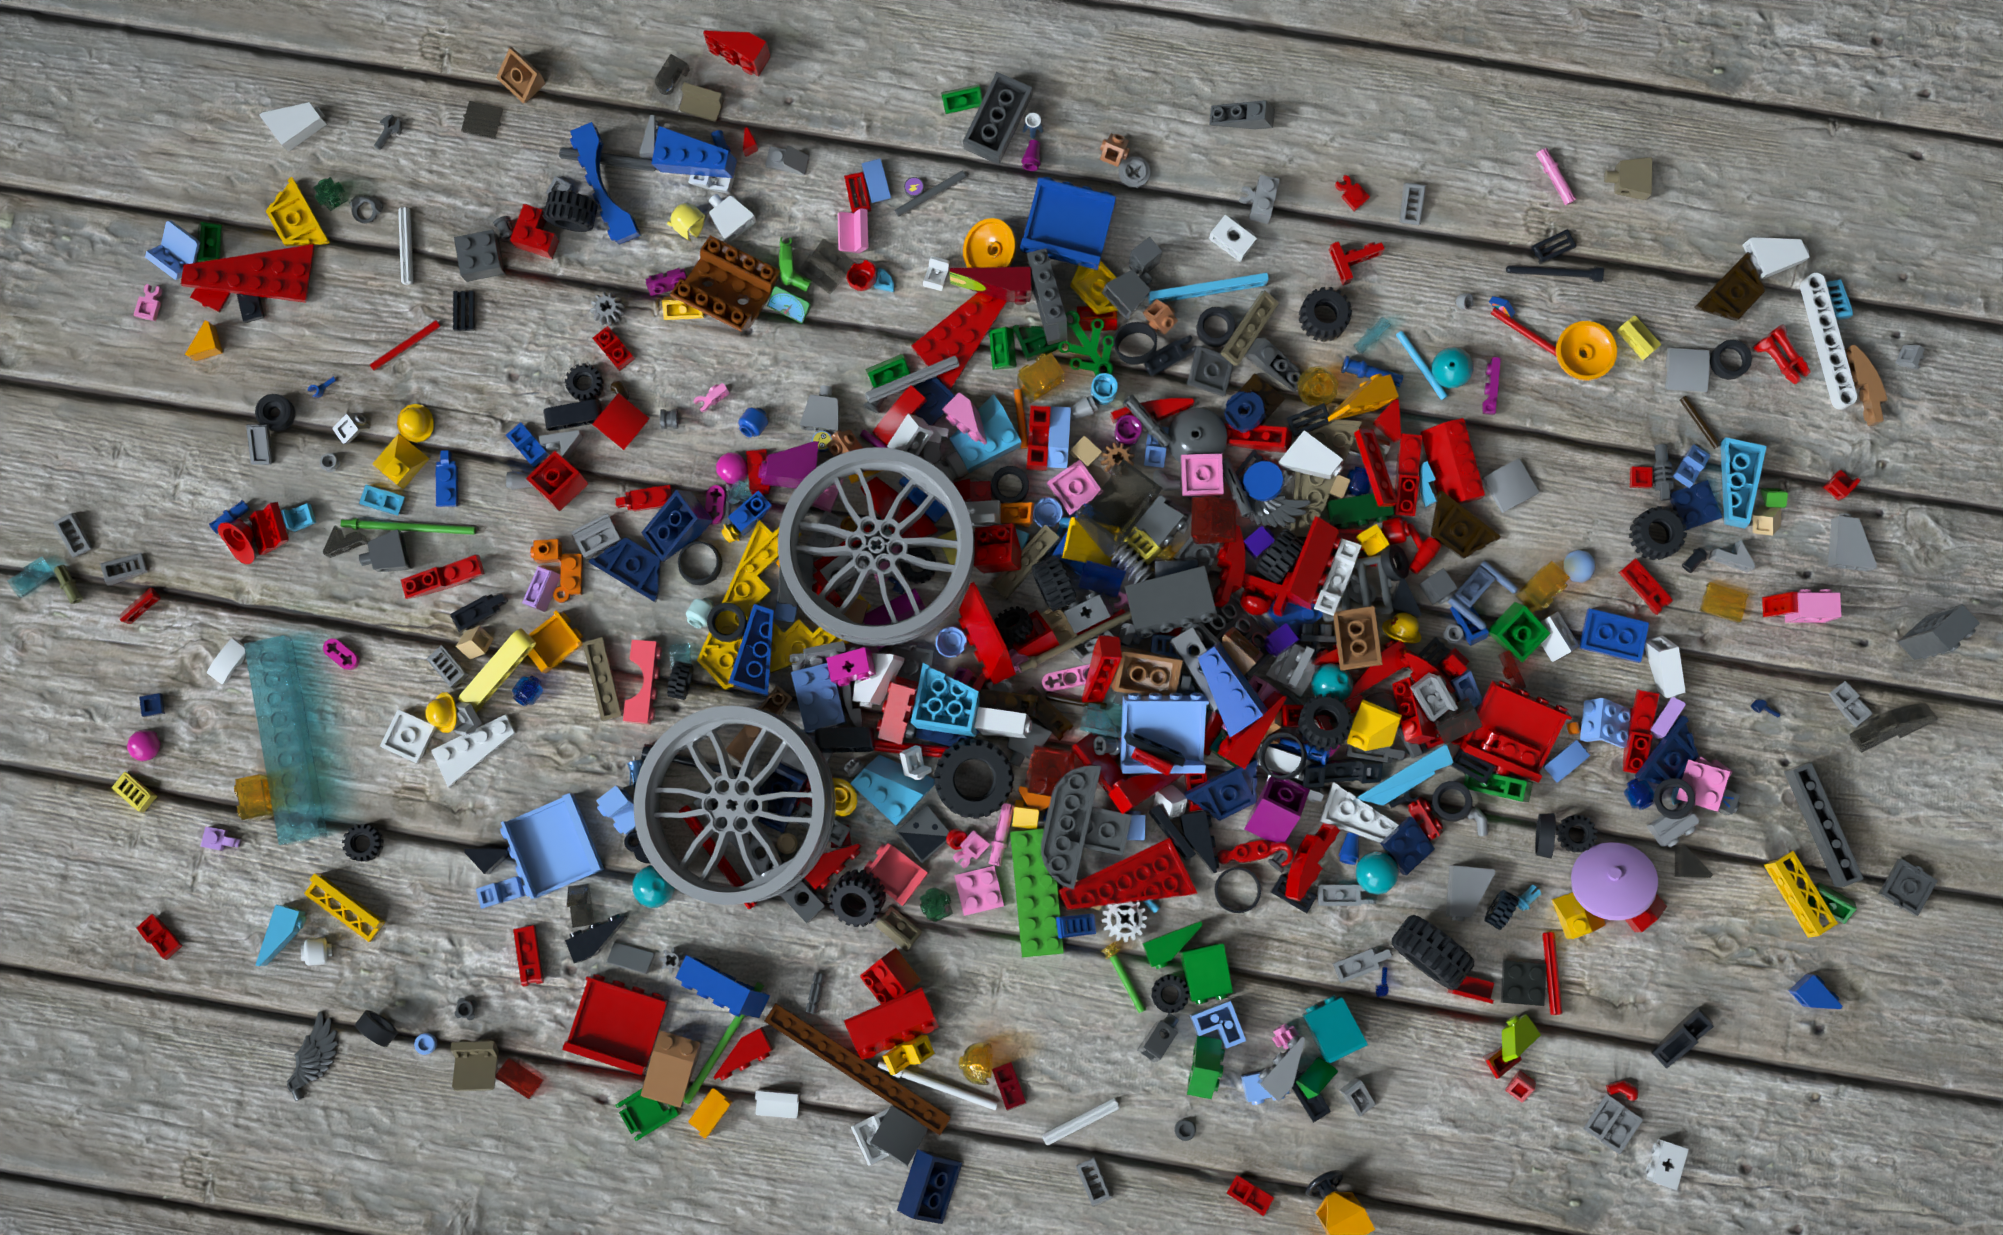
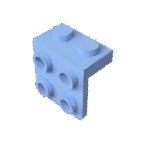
M170 220L166 222L161 245L146 251L145 258L173 279L178 280L182 278L183 265L196 262L200 243L195 237Z
M1605 698L1584 700L1580 740L1584 742L1603 740L1620 748H1626L1629 738L1630 709Z

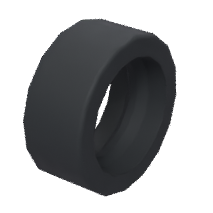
M1222 307L1208 308L1198 319L1196 325L1197 335L1204 344L1211 347H1220L1226 344L1233 335L1235 320L1227 309ZM1211 316L1222 317L1227 323V332L1220 338L1210 337L1204 330V323Z
M1733 339L1719 344L1712 351L1709 361L1711 369L1718 377L1732 380L1748 371L1752 363V355L1747 345ZM1734 349L1739 353L1742 359V365L1739 369L1730 371L1723 367L1719 358L1723 350Z
M1005 466L995 472L991 480V491L994 498L1001 503H1021L1029 492V480L1022 469L1016 466ZM1013 474L1021 480L1022 489L1017 496L1006 497L1000 493L998 483L1003 476Z
M724 602L711 609L707 617V626L710 633L716 639L730 643L744 635L747 627V618L739 606ZM723 611H732L739 618V626L731 634H722L716 629L715 620Z
M1678 778L1662 781L1654 792V802L1658 811L1664 817L1670 819L1687 817L1693 811L1696 804L1695 793L1692 787L1686 781ZM1679 787L1686 792L1688 801L1683 809L1672 811L1663 805L1662 795L1668 788Z
M1447 781L1436 788L1432 803L1436 813L1442 819L1457 822L1469 815L1473 806V799L1469 789L1464 784L1457 781ZM1447 790H1458L1464 795L1465 805L1457 813H1448L1441 807L1440 798Z
M365 1010L355 1024L356 1028L366 1038L382 1047H388L398 1033L389 1021L370 1010Z

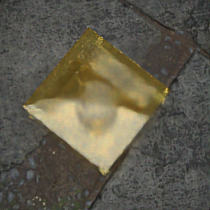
M1052 353L1048 355L1042 354L1035 360L1036 363L1031 366L1025 365L1018 371L1017 385L1030 404L1064 382L1065 372Z
M1550 561L1536 572L1515 597L1532 613L1538 609L1542 611L1554 601L1552 596L1555 597L1558 593L1560 594L1568 586L1566 582L1570 577L1553 561Z
M258 774L235 779L234 792L238 797L239 805L237 806V812L241 820L258 822L280 817L273 776Z

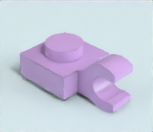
M205 826L200 847L224 851L225 845L239 847L241 839L227 837L228 830Z

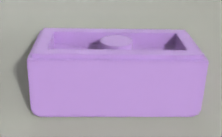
M538 566L522 603L545 612L561 575Z
M1675 697L1670 699L1651 728L1654 738L1658 739L1666 736L1686 705L1683 701Z

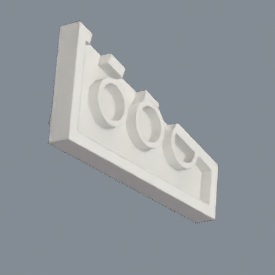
M505 714L476 728V731L470 735L459 736L431 750L447 787L454 785L470 769L482 762L492 751L499 748L516 734L508 715Z
M1332 783L1320 822L1336 825L1339 829L1381 843L1399 826L1368 804L1342 789L1336 783Z

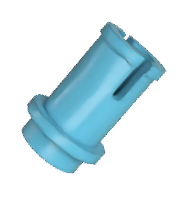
M1531 885L1521 896H1517L1519 898L1517 907L1522 911L1528 910L1530 908L1529 905L1542 894L1539 889L1534 894H1531L1537 888L1536 886Z

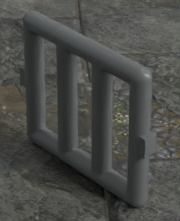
M1381 555L1357 558L1354 567L1358 569L1363 608L1372 606L1365 565L1378 564L1384 606L1375 607L1376 615L1392 613L1393 605L1390 593L1392 584L1391 579H1388V576L1383 571ZM1320 586L1318 593L1321 592L1324 586ZM1348 586L1341 599L1343 611L1351 610ZM1322 612L1324 621H1334L1333 615Z

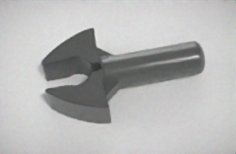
M393 114L386 116L380 121L381 125L384 126V130L374 144V147L378 150L382 149L391 134H401L402 122L399 118L395 125L390 126L395 118Z

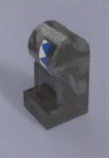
M670 54L655 78L658 91L663 95L671 94L674 90V84L680 75L687 76L690 71L688 64Z

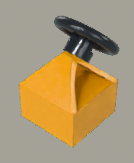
M1340 1170L1328 1171L1309 1183L1305 1191L1308 1197L1322 1196L1324 1199L1315 1213L1327 1235H1367L1375 1230L1366 1210L1352 1192H1339L1336 1188L1343 1179V1173Z

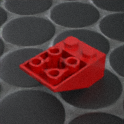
M707 30L703 32L709 52L715 56L721 55L733 66L737 64L749 75L755 74L759 77L771 58L767 42L750 32Z

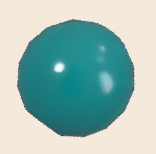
M1448 347L1441 350L1432 362L1434 379L1441 386L1447 388H1458L1465 385L1471 379L1474 371V363L1471 356L1465 350L1457 347Z
M1338 663L1323 664L1312 675L1311 687L1316 698L1320 694L1323 697H1326V694H1331V698L1337 696L1339 701L1342 702L1353 691L1352 675L1349 670H1340V664Z
M1375 851L1367 853L1360 859L1356 865L1355 874L1357 882L1362 889L1368 893L1379 895L1387 893L1398 881L1399 871L1396 862L1391 856L1384 852Z
M652 865L642 868L636 874L632 883L635 899L648 908H658L665 905L672 898L675 888L663 879Z

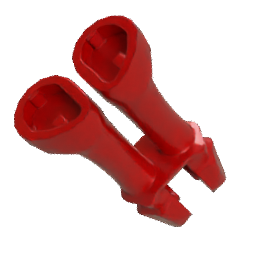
M1784 324L1775 328L1767 337L1752 347L1757 353L1767 352L1777 363L1781 370L1780 372L1794 385L1799 383L1801 378L1793 367L1804 377L1811 373L1803 356H1800L1791 344ZM1775 342L1782 347L1791 361H1787Z

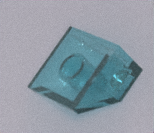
M1089 703L1088 706L1083 707L1080 731L1121 738V732L1106 711L1100 709L1101 705Z

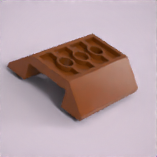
M710 235L700 249L699 261L685 281L681 279L678 281L670 296L742 332L752 326L769 300L780 270ZM710 281L713 285L706 287L702 283ZM746 299L748 303L742 305L738 303V300Z

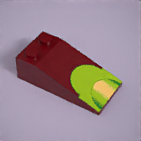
M1031 267L949 268L950 284L1004 301L1015 302L1016 305H1025L1031 300Z

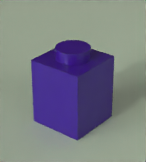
M1261 526L1244 540L1245 549L1254 560L1275 541L1273 539L1274 534L1268 528L1264 529Z
M1285 623L1266 637L1264 647L1269 654L1278 657L1296 644L1299 639L1287 623Z

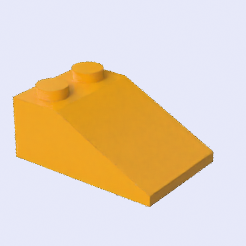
M1381 373L1370 377V381L1359 384L1360 388L1353 391L1328 417V421L1377 411L1398 398L1399 396L1391 374L1382 376Z

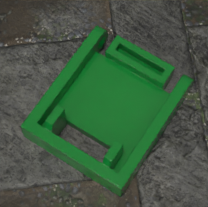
M642 1089L615 1104L616 1108H620L624 1104L627 1108L620 1111L619 1114L630 1133L633 1134L640 1130L641 1134L634 1137L635 1141H638L680 1115L678 1109L668 1104L670 1109L664 1112L658 1101L641 1096Z

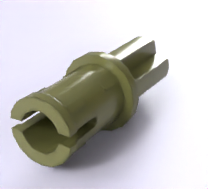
M65 565L55 567L54 572L61 584L60 588L66 593L70 604L82 601L83 597L76 586L77 582L72 579Z

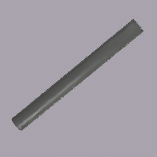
M964 171L958 172L895 209V213L899 217L966 178Z

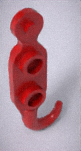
M1258 840L1239 844L1233 851L1220 850L1217 856L1221 864H1228L1231 860L1246 863L1265 859L1278 850H1285L1288 857L1281 863L1282 866H1285L1292 861L1294 852L1292 847L1285 842Z

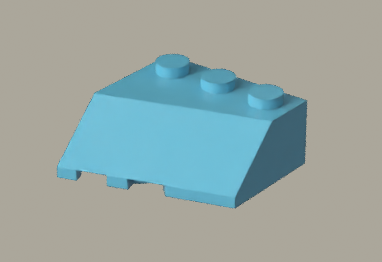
M994 394L978 409L987 440L986 445L979 440L975 442L969 437L968 433L963 434L959 429L949 438L969 473L1021 446V440Z
M923 663L911 723L919 729L976 737L977 729L974 726L977 710L980 707L979 691Z
M878 755L850 784L894 825L898 826L934 787L935 779L927 775L920 780L905 776L902 764Z

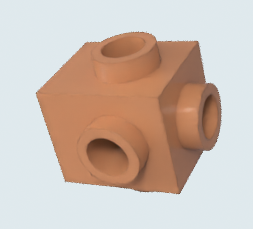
M1111 133L1109 138L1104 139L1102 142L1100 160L1118 167L1123 159L1126 160L1130 151L1127 148L1129 140L1125 139L1122 135Z
M1158 299L1143 312L1149 321L1148 325L1155 332L1159 331L1164 335L1178 322L1174 315L1175 310Z
M850 429L844 432L841 430L835 432L831 436L832 440L827 444L834 457L849 451L863 449Z

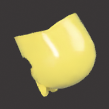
M683 203L674 209L671 214V221H668L667 224L691 242L689 233L697 238L703 229L706 216L693 204Z

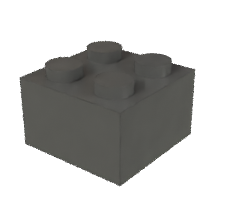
M493 229L454 237L460 275L466 282L505 274L499 237Z

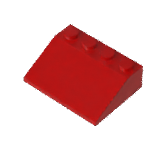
M972 582L960 605L959 613L961 618H958L962 629H967L969 633L966 637L970 646L975 645L977 649L974 651L978 662H983L985 666L982 668L986 679L991 678L994 685L1016 675L1007 647L975 582Z

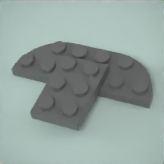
M1098 765L1077 767L1066 773L1057 782L1050 798L1042 834L1041 856L1047 871L1057 882L1071 889H1074L1083 848L1123 856L1131 822V814L1124 813L1122 815L1118 811L1093 806L1101 766Z

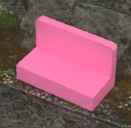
M860 208L855 213L839 212V251L862 253L868 248L867 209Z

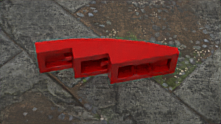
M1168 398L1150 400L1140 404L1151 416H1154L1156 421H1161L1193 407L1194 400L1193 398ZM1127 407L1111 412L1110 418L1114 424L1125 415H1134Z

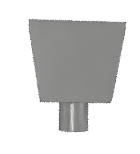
M822 385L820 386L819 396H809L800 421L801 429L817 432L826 431L831 434L840 430L839 401L837 398L831 397L832 387Z

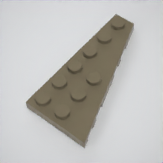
M1325 419L1316 420V421H1314V422H1311V423H1309V424H1306V425H1304V426H1301L1300 429H1302V428H1304V427H1307V426H1309V425L1315 424V423L1320 422V421L1325 420ZM1334 420L1328 425L1307 433L1341 457L1344 465L1355 440L1354 432L1360 429L1362 421ZM1296 472L1294 500H1310V505L1299 508L1306 511L1305 515L1292 516V518L1296 519V522L1291 523V532L1299 538H1307L1314 517H1321L1330 497V491L1336 479L1335 475L1331 479Z

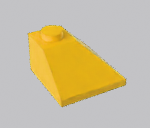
M398 433L372 464L396 485L404 489L430 458Z
M1362 700L1352 724L1347 744L1364 751L1392 746L1402 715Z
M1573 892L1551 899L1566 939H1575L1606 926L1603 918L1593 915L1580 905Z

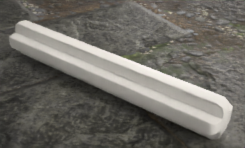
M407 207L399 208L401 282L404 285L413 284L411 211Z
M1113 1098L1043 1134L1042 1138L1046 1145H1050L1120 1108L1119 1104Z

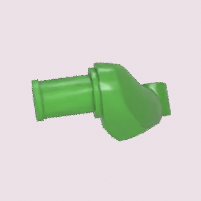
M781 237L779 242L781 280L786 286L791 284L807 292L812 280L796 273L791 247L792 238L789 237V243L785 244Z

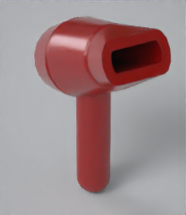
M1408 523L1409 533L1419 549L1409 569L1418 575L1436 557L1442 545L1433 537H1428L1423 541L1414 524Z

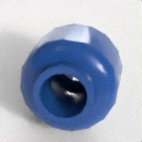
M747 408L738 421L741 433L750 438L760 436L768 425L766 412L761 408Z

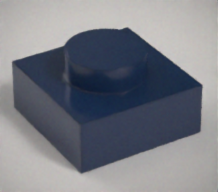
M157 693L139 697L142 717L165 714L163 694Z

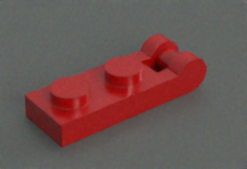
M1636 558L1618 572L1655 615H1658L1665 605L1668 606L1673 602L1667 592ZM1655 595L1659 596V600L1657 602L1653 599Z
M1494 729L1487 731V738L1479 746L1486 752L1494 753L1529 769L1533 768L1541 753L1539 748ZM1495 740H1499L1496 745L1493 744Z
M536 926L513 929L522 987L529 986L530 983H544ZM533 968L534 974L528 975L527 969Z

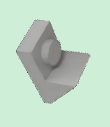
M788 145L786 150L770 146L765 165L766 168L805 176L809 156Z
M579 430L539 436L540 445L547 450H555L559 448L558 446H561V454L565 460L569 458L583 439V434Z
M1741 540L1734 544L1732 553L1731 550L1720 547L1711 551L1709 555V560L1744 572L1752 571L1755 568V564Z

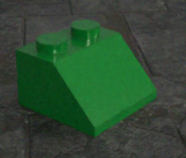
M1516 602L1488 629L1490 636L1522 663L1551 634L1525 605Z

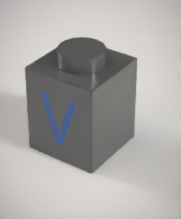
M1726 789L1719 812L1724 815L1735 813L1740 806L1738 801L1741 796Z

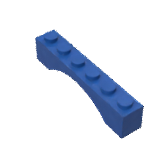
M590 122L571 130L572 138H570V142L573 148L579 152L578 161L581 167L586 169L587 174L585 178L588 185L593 186L595 192L592 195L595 202L600 204L602 208L600 215L604 223L607 222L610 229L607 232L612 241L615 240L620 245L641 236L634 217L620 209L609 197L604 187L600 170L601 153L604 144L597 126Z

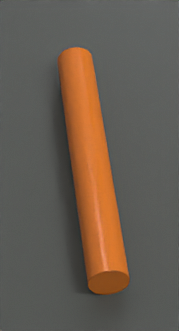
M1015 389L1014 398L1018 432L1021 440L1020 449H1027L1028 440L1022 389Z

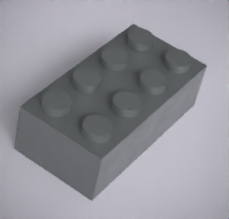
M996 72L963 140V149L999 165L1032 98V87Z
M1961 604L1925 616L1897 642L1914 660L1926 659L1929 656L1934 657L1939 653L1942 655L1947 651L1953 652L1961 645L1960 641L1964 637L1967 639L1976 632L1974 628L1980 622Z

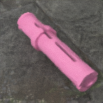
M1548 148L1536 153L1544 167V173L1550 177L1564 204L1568 205V203L1570 204L1577 198L1572 193L1558 168V162L1554 161Z
M1004 803L1001 807L996 835L991 843L993 847L988 864L1000 867L1002 865L1003 854L1008 846L1006 842L1014 805L1011 806Z

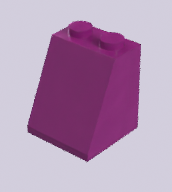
M818 441L768 455L766 460L762 461L761 466H759L758 478H762L761 484L796 489L804 478L816 469Z
M1270 775L1248 817L1244 829L1267 841L1285 842L1301 818L1310 789L1304 788L1289 779L1281 780Z

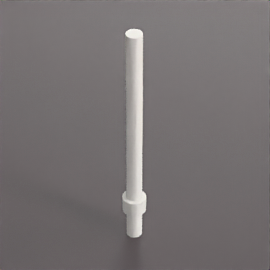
M879 1060L877 1068L889 1072L886 1063ZM903 1069L896 1075H892L897 1078L903 1077L993 1110H996L998 1104L996 1101Z

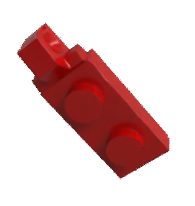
M767 450L746 451L751 496L759 490L765 497V494H769V490H771L770 485L761 484L762 478H758V472L762 461H765L767 458Z
M671 485L625 492L626 496L615 498L616 506L618 508L627 507L628 511L633 510L634 512L662 508L672 496Z

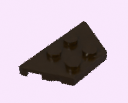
M1750 253L1744 254L1694 308L1733 321L1739 320L1765 292L1762 282L1759 281V274L1756 268H1753L1750 261Z
M1443 491L1438 492L1430 535L1457 556L1465 559L1476 550H1481L1486 547L1485 545L1501 538L1499 534Z

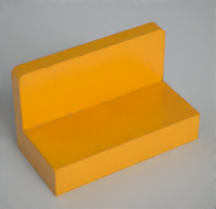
M712 1088L688 1123L700 1131L699 1135L706 1139L733 1102L718 1090Z

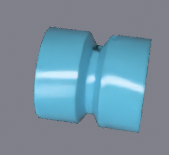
M1102 373L1097 375L1093 379L1090 391L1093 400L1100 405L1110 404L1116 397L1117 381L1111 374Z

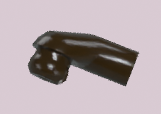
M621 381L611 383V391H614L616 395L619 392L627 400L629 399V392L624 383Z

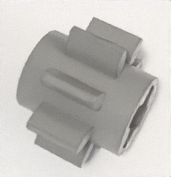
M676 947L672 948L671 953L668 950H663L665 956L659 958L664 963L661 969L669 968V973H673L674 968L679 971L680 964L684 961L681 957L684 952L677 953ZM669 956H676V965L669 964V961L671 960Z

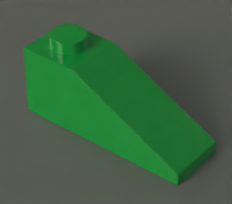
M1467 768V769L1470 770L1471 772H1473V773H1475V774H1477V775H1479V776H1481V777L1484 778V775H1483V774H1481V773H1479V772H1477V771H1475V770H1473V769ZM1492 773V778H1489L1488 784L1484 785L1465 775L1464 785L1469 790L1521 802L1530 801L1533 786L1531 781Z
M1198 921L1142 943L1150 967L1155 966L1156 969L1168 966L1167 961L1172 960L1201 928L1202 922Z

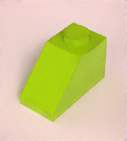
M1527 1014L1521 1017L1515 1015L1506 1021L1508 1025L1502 1030V1059L1504 1062L1519 1057L1541 1036Z

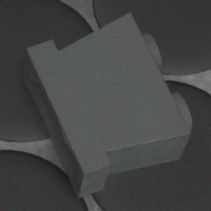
M1161 494L1135 526L1140 531L1147 532L1158 547L1165 548V546H1169L1174 541V535L1178 530L1181 531L1185 528L1190 516L1170 505L1172 500Z

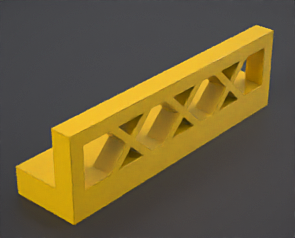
M1790 851L1781 858L1769 861L1764 865L1808 938L1820 936L1838 924L1794 851ZM1789 858L1794 864L1793 871H1789L1783 863ZM1797 877L1802 878L1805 882L1804 890L1797 886ZM1808 895L1815 898V908L1809 906L1807 902ZM1819 914L1825 915L1829 921L1823 927L1819 922Z
M314 873L309 879L312 883L304 892L307 897L368 942L373 940L386 921L321 873ZM316 886L325 892L324 897H316L312 894ZM329 898H334L341 903V909L334 910L331 908ZM346 910L356 914L358 921L350 922L347 920ZM362 922H366L374 928L369 935L363 931Z

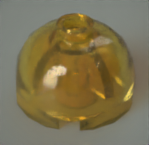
M1314 366L1304 370L1299 376L1297 391L1303 403L1309 407L1318 406L1323 403L1326 406L1334 400L1338 393V381L1334 374L1326 367Z
M989 1042L974 1043L965 1049L963 1056L959 1057V1069H963L965 1078L973 1084L989 1085L990 1083L987 1081V1078L992 1076L993 1054H988V1048H992Z

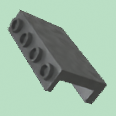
M1047 249L1027 253V258L1031 267V287L1047 343L1050 345L1066 341L1067 318Z
M1205 566L1125 586L1134 629L1138 638H1147L1159 632L1167 633L1179 627L1187 628L1199 622L1207 623L1217 618Z

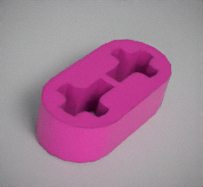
M718 485L711 486L706 495L705 510L707 513H713L714 507H716V512L720 514L711 522L713 525L722 522L725 511L726 493ZM718 490L722 495L717 498V503H714L715 499L711 494Z
M332 638L325 641L323 645L324 653L340 667L346 670H354L358 667L359 657L345 644ZM331 644L336 645V649L340 651L339 654L331 651ZM344 655L351 658L353 662L351 665L346 664L347 661L343 658Z

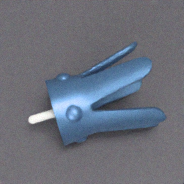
M1029 113L1025 118L1026 123L1023 127V133L1029 128L1030 137L1034 139L1036 129L1038 128L1042 133L1043 128L1040 116L1037 113Z
M633 756L634 761L627 763L630 771L629 787H631V779L633 780L634 787H636L637 778L643 765V760H636L635 756Z

